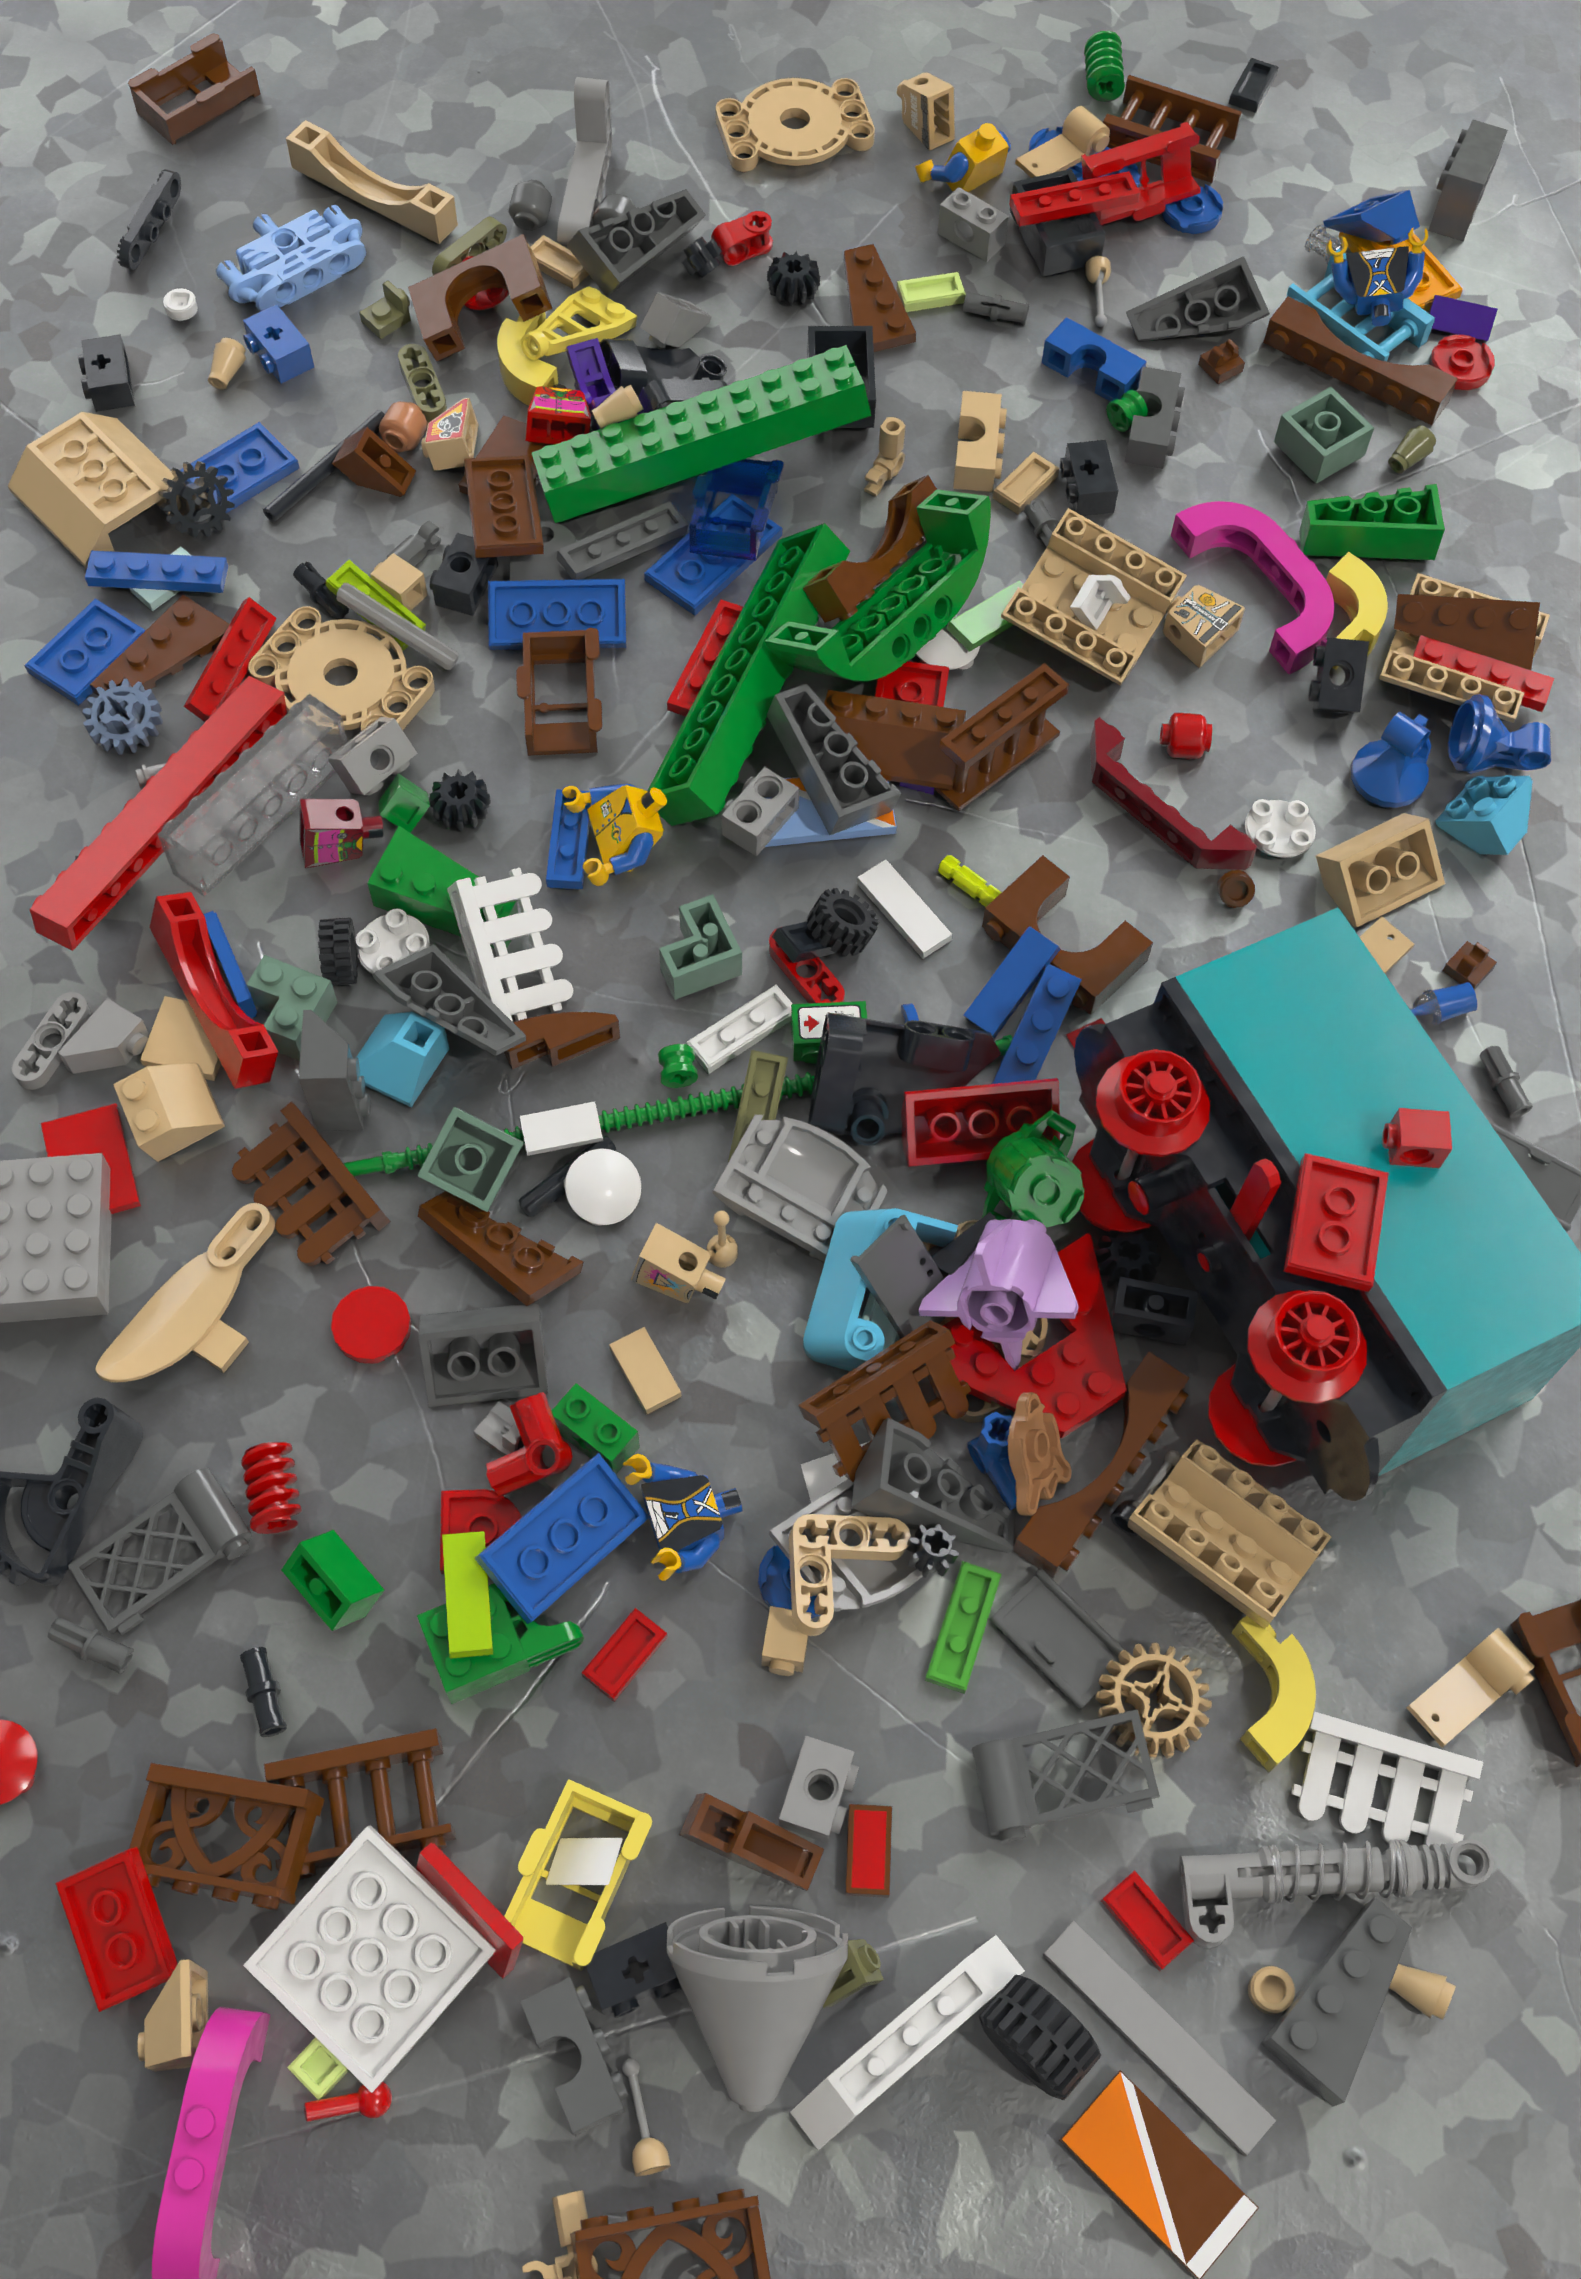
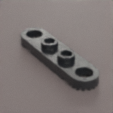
M164 169L159 174V178H157V184L152 185L128 225V233L122 236V239H120L121 244H118L120 250H117V253H119L117 259H119L118 263L120 266L132 270L137 269L151 244L156 242L161 227L165 221L169 220L171 211L180 196L181 177L179 173Z

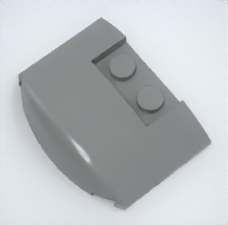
M754 1115L712 1193L741 1217L743 1214L747 1215L810 1252L809 1256L825 1262L838 1218L849 1211L879 1209L888 1191L884 1184L878 1188L868 1171L871 1166L857 1152L830 1133L808 1123L788 1117H783L782 1121L761 1120L763 1115Z
M847 1479L771 1529L769 1535L790 1560V1531L796 1520L802 1515L872 1516L851 1507L854 1482ZM806 1528L802 1535L807 1536L808 1542L814 1543L817 1536H812L811 1529ZM828 1529V1531H827V1533H826V1535H825V1536H829V1539H828V1542H827L828 1544H830V1534H831V1532H832L831 1529ZM843 1529L839 1532L840 1539L844 1544L848 1546L860 1544V1536L854 1530ZM909 1529L911 1537H915L916 1530ZM870 1531V1541L868 1543L869 1546H872L875 1540L871 1539L872 1531ZM886 1532L883 1537L888 1539L889 1546L894 1547L898 1541L894 1540L889 1532ZM905 1550L900 1558L892 1561L831 1558L834 1612L869 1607L890 1599L909 1588L922 1577V1572L916 1569L915 1566H908L912 1552ZM808 1565L800 1569V1574L806 1582L815 1584L822 1581L821 1572L816 1567Z

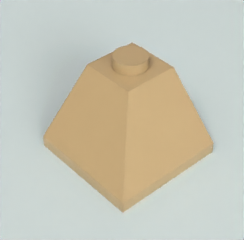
M190 1959L179 1961L144 2019L145 2032H141L138 2035L139 2060L145 2061V2068L154 2072L191 2067L200 2038L208 2022V1971Z

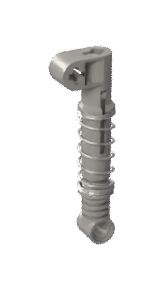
M1390 1839L1387 1844V1850L1383 1855H1381L1378 1847H1371L1370 1843L1366 1841L1365 1847L1347 1848L1346 1843L1343 1842L1340 1849H1323V1845L1319 1843L1318 1850H1300L1296 1844L1295 1851H1278L1275 1845H1272V1847L1268 1845L1260 1847L1255 1853L1180 1856L1179 1873L1185 1929L1193 1938L1194 1944L1210 1949L1218 1947L1223 1943L1234 1928L1232 1899L1262 1898L1267 1903L1276 1904L1277 1902L1281 1903L1283 1897L1289 1903H1292L1297 1896L1307 1895L1311 1901L1316 1902L1321 1895L1331 1894L1335 1900L1340 1901L1344 1894L1354 1893L1359 1899H1364L1368 1892H1378L1383 1898H1388L1393 1892L1397 1898H1403L1404 1896H1411L1415 1890H1421L1422 1886L1425 1890H1432L1433 1885L1435 1889H1443L1445 1885L1447 1889L1455 1888L1468 1891L1476 1888L1490 1877L1493 1871L1494 1860L1491 1852L1484 1844L1472 1839L1462 1840L1458 1843L1441 1844L1440 1847L1438 1844H1430V1847L1428 1845H1419L1418 1848L1416 1845L1408 1844L1405 1840ZM1459 1855H1466L1474 1861L1476 1865V1874L1474 1876L1467 1875L1460 1870L1457 1863ZM1384 1883L1389 1886L1387 1894L1382 1893ZM1192 1900H1222V1905L1214 1906L1210 1911L1211 1920L1219 1921L1220 1924L1213 1933H1209L1207 1925H1200L1199 1923L1206 1915V1906L1193 1907Z

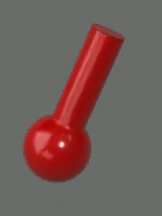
M384 2082L372 2093L362 2084L357 2093L305 2102L306 2122L355 2112H360L367 2118H378L389 2110L392 2103V2093L389 2086Z

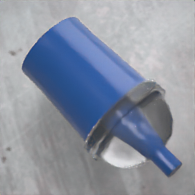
M1467 982L1436 990H1424L1422 994L1417 996L1413 1003V1009L1410 1010L1421 1023L1435 1026L1439 1025L1442 1021L1476 1011L1477 998L1472 985Z

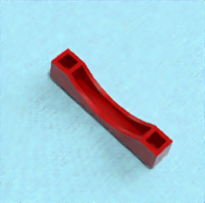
M192 892L156 896L149 928L233 1087L237 1089L269 1083L275 1067L278 1050L264 1024L255 1022L247 1016L230 994L214 957L205 916Z

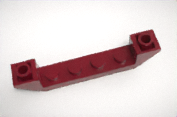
M1100 717L1094 721L1090 740L1093 784L1194 868L1246 870L1251 866L1257 846L1247 834L1239 832L1230 824L1211 841L1203 830L1190 824L1180 815L1175 807L1167 805L1154 794L1148 785L1139 782L1128 773L1124 765L1117 762L1121 757L1125 738L1116 727L1107 724Z

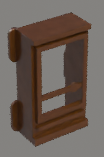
M210 34L190 46L191 54L158 72L156 69L150 68L128 81L136 112L172 145L176 144V140L232 109L251 95L254 98L260 95L255 69L251 66L239 72L227 61L223 41L218 34ZM205 80L213 85L202 92L195 87ZM189 89L196 94L195 99L169 114H166L159 107Z
M596 628L523 633V666L518 667L516 670L517 696L524 699L525 739L528 756L598 753L597 732L602 729L603 723L602 703L599 699L595 698L594 660H597L600 656L599 631ZM585 663L587 703L549 705L541 703L540 705H535L534 665ZM587 709L588 722L536 724L535 711L547 713L548 711Z
M1581 1599L1534 1616L1530 1611L1522 1613L1510 1624L1514 1634L1518 1635L1529 1661L1535 1666L1533 1670L1575 1758L1574 1764L1576 1768L1581 1766V1717L1577 1714L1562 1681L1580 1676L1581 1668L1559 1675L1550 1654L1581 1644Z

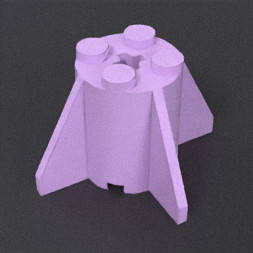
M994 1219L988 1221L985 1225L976 1250L964 1265L960 1266L952 1275L949 1274L922 1299L919 1314L920 1316L959 1317L963 1325L969 1330L973 1325L976 1329L983 1331L981 1338L1001 1343L1005 1360L1015 1371L1019 1367L1023 1339L1028 1331L1034 1329L1037 1319H1075L1079 1307L1055 1245L1046 1234L1045 1225L1037 1220Z

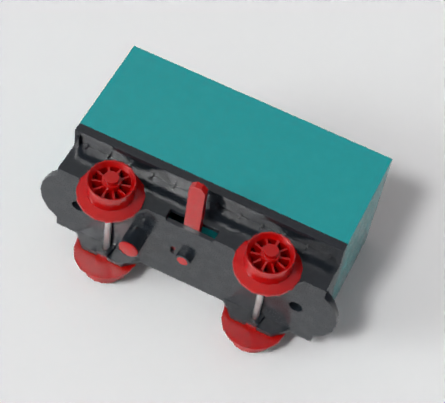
M1335 908L1161 983L1153 1004L1105 1025L1096 1024L1086 1027L1077 1036L1074 1058L1076 1073L1082 1090L1079 1101L1097 1129L1095 1137L1079 1148L1071 1161L1082 1173L1080 1175L1084 1187V1199L1079 1210L1092 1225L1108 1232L1110 1230L1132 1232L1149 1228L1151 1225L1158 1227L1238 1355L1236 1363L1218 1377L1209 1394L1208 1418L1215 1436L1232 1455L1250 1464L1269 1467L1291 1463L1296 1459L1303 1461L1324 1495L1334 1491L1343 1499L1356 1502L1372 1494L1377 1484L1378 1476L1532 1400L1581 1347V1252L1339 908ZM1398 1108L1449 1111L1452 1151L1440 1168L1390 1165L1389 1149L1383 1147L1382 1134L1385 1124L1391 1122ZM1305 1153L1389 1173L1374 1283L1369 1292L1284 1272L1301 1159Z

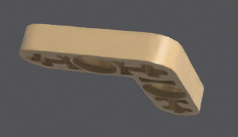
M806 1514L799 1517L789 1535L792 1619L797 1630L804 1635L817 1636L825 1632L833 1618L834 1602L831 1558L897 1560L904 1554L908 1547L907 1542L911 1537L906 1524L899 1519L886 1517ZM804 1529H811L812 1536H817L814 1543L808 1542L807 1536L802 1535ZM828 1529L832 1530L830 1534V1544L827 1543L829 1536H825ZM843 1529L854 1530L860 1536V1544L857 1546L844 1544L840 1539L839 1532ZM870 1531H872L871 1539H875L872 1546L868 1545L870 1541ZM886 1532L891 1533L894 1540H898L894 1547L889 1546L888 1539L883 1538ZM808 1565L816 1567L821 1572L822 1581L815 1584L806 1582L801 1577L800 1569ZM817 1595L814 1601L815 1613L821 1616L817 1622L811 1621V1616L804 1613H806L810 1605V1596Z

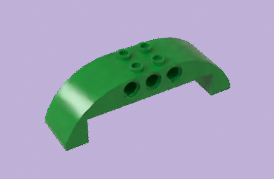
M936 489L916 507L927 543L886 581L878 586L870 598L859 603L856 606L858 611L844 621H839L831 629L787 621L765 640L767 648L778 659L791 667L853 681H870L882 678L897 670L908 660L912 659L926 643L934 639L936 634L955 617L968 599L978 579L988 545L991 520L989 496Z

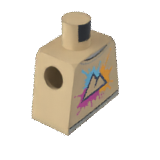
M656 1223L639 1255L631 1280L684 1303H689L695 1290L716 1300L726 1278L705 1269L711 1257L708 1251Z

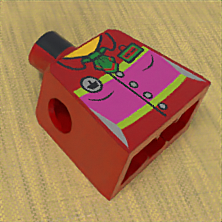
M556 384L552 387H537L528 408L525 441L555 445L570 440L577 435L589 433L591 415L584 393L580 390L567 389V387L561 384Z

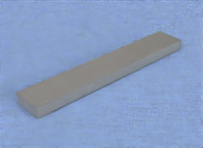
M1075 1921L1067 1927L1043 1954L1243 2156H1247L1276 2122Z

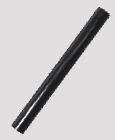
M377 410L346 438L365 427H368L377 434L380 422L385 414L381 410ZM344 440L263 509L265 516L271 522H276L337 469L332 463Z

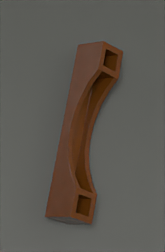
M1287 296L1269 319L1263 342L1430 425L1434 424L1450 402L1458 378L1431 365L1394 364L1362 354L1337 338L1323 323L1316 309Z
M929 475L904 485L888 501V516L884 534L877 549L868 560L858 563L841 561L820 570L803 587L825 623L836 618L844 621L858 611L856 605L870 598L875 593L873 588L886 581L892 575L890 570L908 559L907 552L925 541L916 507L937 489Z
M1151 1352L1147 1353L1126 1384L1127 1391L1122 1398L1124 1410L1122 1438L1111 1463L1093 1482L1081 1491L1058 1502L1039 1506L1036 1513L1033 1514L1016 1538L1013 1548L1016 1554L1038 1569L1042 1568L1051 1578L1055 1577L1060 1568L1066 1572L1070 1569L1081 1552L1075 1548L1080 1539L1084 1536L1090 1540L1103 1520L1097 1516L1103 1506L1106 1504L1112 1508L1122 1494L1125 1487L1119 1484L1126 1473L1132 1476L1136 1474L1146 1458L1141 1453L1146 1444L1150 1442L1156 1445L1168 1426L1162 1421L1169 1411L1177 1414L1187 1400L1189 1394L1184 1389L1189 1377Z

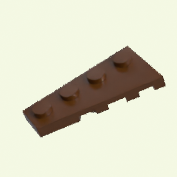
M874 244L845 250L844 268L847 290L849 292L852 326H873L874 352L916 342V331Z
M1398 594L1394 629L1418 637L1422 635L1532 670L1540 602Z
M182 595L90 684L94 694L99 696L97 687H101L106 691L110 689L109 681L113 680L116 686H121L124 679H128L131 687L139 681L145 690L156 687L155 681L165 675L171 674L173 676L184 669L183 664L195 656L199 655L202 658L212 652V646L221 641L230 624Z
M447 1191L419 1206L418 1217L526 1306L534 1303L582 1271L584 1262L578 1258L571 1256L569 1259H566L554 1252L555 1246L542 1239L536 1243L520 1234L521 1228L510 1222L498 1223L489 1218V1211L486 1212Z

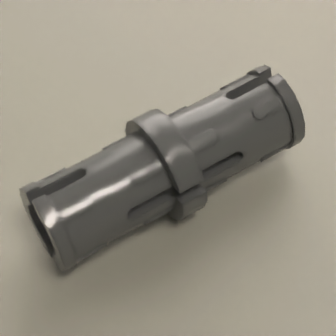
M969 291L966 293L963 312L966 313L970 312L989 316L990 320L997 321L999 318L1019 322L1024 325L1029 310L1028 303L1004 300L1001 295L995 294V297H990Z

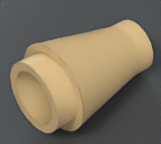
M222 338L219 343L215 344L211 372L208 378V382L213 387L221 390L226 389L230 380L245 362L246 357L244 354L246 350L241 343L231 338Z
M629 385L625 388L619 387L591 412L600 429L609 424L636 417L637 413L643 410V407L634 389Z
M1398 1964L1389 1989L1396 1992L1430 2019L1434 2015L1443 2020L1456 1986L1446 1981L1447 1976Z

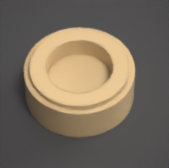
M1267 1966L1252 1975L1248 1984V1995L1252 2004L1259 2011L1273 2015L1281 2013L1292 2004L1295 1996V1987L1287 1972L1275 1966Z

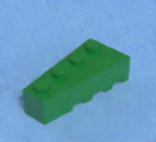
M1437 484L1425 485L1424 490L1412 492L1410 487L1397 489L1396 494L1380 496L1378 492L1366 493L1362 499L1356 500L1349 496L1307 501L1299 530L1301 551L1304 555L1345 556L1350 552L1356 557L1435 560L1445 531Z
M398 826L367 884L373 906L386 911L401 909L407 915L413 916L423 924L461 937L447 888L455 881L470 878L472 886H476L474 880L479 878V876ZM517 901L494 906L497 918L518 914ZM480 909L483 922H486L483 909ZM511 940L504 941L506 948H508Z

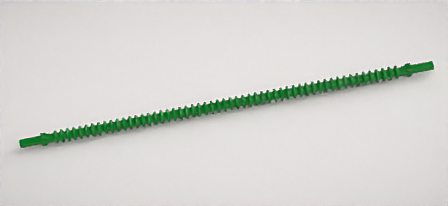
M1012 1035L1003 1036L1002 1039L995 1041L1001 1052L1000 1056L1005 1055L1012 1040ZM806 1072L803 1078L796 1074L792 1080L785 1076L780 1100L784 1095L791 1099L794 1093L802 1097L805 1091L812 1095L814 1076H811L809 1072ZM742 1084L739 1090L732 1086L728 1092L721 1088L718 1094L710 1090L707 1096H704L703 1092H699L696 1098L689 1094L688 1099L685 1100L678 1096L675 1102H672L670 1098H667L664 1104L657 1100L656 1105L653 1106L646 1102L643 1108L635 1104L632 1110H629L627 1106H624L621 1112L613 1108L610 1114L603 1110L602 1115L598 1116L600 1128L609 1133L610 1128H616L617 1131H620L621 1126L631 1129L632 1124H637L638 1127H642V1122L648 1121L649 1125H652L653 1120L656 1119L663 1123L666 1117H669L671 1121H674L677 1115L684 1119L685 1114L688 1113L695 1117L698 1111H701L703 1115H706L709 1109L717 1113L720 1107L727 1111L730 1105L738 1109L744 1084ZM518 1126L515 1127L513 1132H509L507 1128L504 1129V1132L523 1141L525 1144L523 1131ZM428 1143L427 1148H421L420 1145H417L416 1150H410L409 1147H406L405 1152L392 1153L386 1151L382 1152V1156L346 1162L344 1165L354 1177L381 1171L390 1174L403 1167H409L410 1170H413L416 1164H419L422 1168L433 1146L432 1143Z

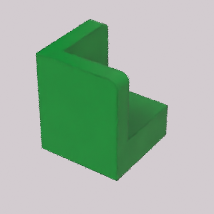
M397 774L378 802L379 812L382 817L410 833L430 807L428 793L400 774Z

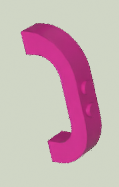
M1215 501L1194 505L1177 513L1171 537L1189 558L1211 548L1229 547L1245 553L1256 563L1289 601L1298 615V618L1275 630L1269 652L1289 675L1309 664L1313 660L1315 646L1321 645V640L1327 637L1334 615L1332 591L1316 564L1304 555L1298 548L1295 540L1289 537L1274 520L1252 507L1234 502Z
M219 2007L211 2015L205 2026L189 2072L161 2197L153 2245L152 2279H216L220 2259L213 2257L211 2249L214 2214L240 2091L252 2061L261 2062L271 2016L268 2013Z

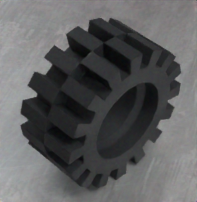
M833 888L832 891L829 889L825 890L807 916V921H809L807 924L808 929L814 930L812 936L815 939L820 937L822 939L820 944L824 947L827 944L830 945V951L836 953L839 949L841 954L845 956L849 952L852 956L857 955L858 952L861 953L876 932L879 923L878 919L874 918L876 916L874 910H867L870 905L866 901L860 903L858 901L860 899L859 896L855 894L851 897L849 896V891L844 889L840 894L838 888Z
M351 917L320 919L318 948L320 949L319 961H321L322 977L331 980L332 985L356 984L358 977V954L353 920Z

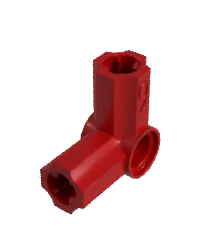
M545 1393L526 1397L509 1406L525 1447L486 1464L487 1478L499 1497L548 1476L563 1473L572 1462V1450L561 1437ZM547 1446H550L555 1452V1462L550 1468L545 1465L542 1458L543 1451Z

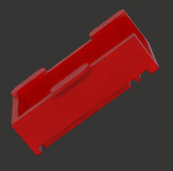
M1188 122L1181 123L1178 128L1090 156H1086V154L1081 155L1083 180L1097 178L1119 171L1125 166L1141 162V177L1139 181L1142 186L1137 187L1140 192L1139 202L1094 212L1101 225L1128 216H1133L1136 221L1163 213L1166 204L1201 193V188L1191 175L1190 148L1199 143L1200 137L1194 132ZM1160 155L1162 180L1147 184L1149 178L1146 172V160Z

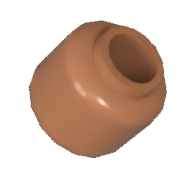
M399 401L389 407L380 422L379 431L382 440L394 451H412L427 431L428 423L419 406L411 402Z

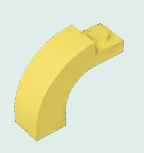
M545 312L524 322L520 316L517 322L506 318L500 327L497 338L500 372L504 384L512 395L528 406L537 387H552L558 384L557 367L539 359H529L521 347L522 337L536 330L546 320Z
M1348 552L1328 572L1326 578L1332 591L1334 602L1347 612L1351 621L1336 638L1369 641L1368 657L1377 643L1388 610L1387 595L1376 573L1366 563Z
M1246 1615L1238 1622L1231 1633L1265 1671L1271 1687V1702L1266 1715L1249 1728L1240 1740L1264 1768L1270 1772L1299 1744L1310 1726L1316 1701L1315 1680L1309 1659L1293 1634L1280 1644L1275 1639L1276 1633L1270 1624L1264 1629Z

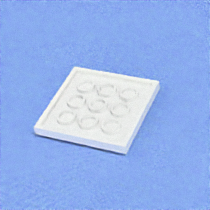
M370 1825L360 1833L243 1966L372 2093L494 1955L496 1949L418 1870Z

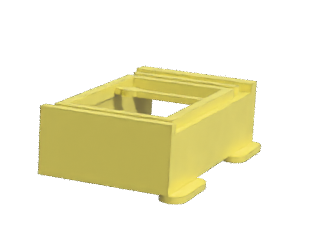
M568 1779L546 1828H539L533 1832L518 1864V1870L523 1877L504 1917L523 1936L522 1944L580 1971L591 1962L605 1931L604 1919L630 1861L638 1857L652 1826V1818L649 1814ZM573 1808L628 1832V1836L615 1863L610 1882L605 1886L601 1895L579 1885H561L598 1902L588 1924L531 1899L541 1877L547 1880L549 1872L545 1868Z

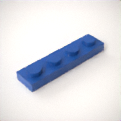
M91 550L85 579L88 586L223 593L229 566L226 557Z
M1047 964L991 1084L1036 1080L1082 979Z

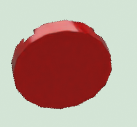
M1469 335L1444 337L1437 346H1434L1429 358V365L1458 378L1455 390H1472L1481 387L1488 382L1495 366V359L1491 349L1485 343H1482L1481 346L1475 342L1476 338Z
M366 1286L353 1290L340 1300L332 1315L331 1330L335 1343L346 1357L359 1363L376 1364L385 1361L384 1358H388L392 1354L395 1356L403 1349L410 1337L412 1321L406 1303L397 1293L385 1287Z

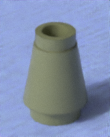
M1421 425L1409 429L1392 456L1388 459L1392 470L1397 473H1403L1430 455L1436 444L1434 434L1427 427Z

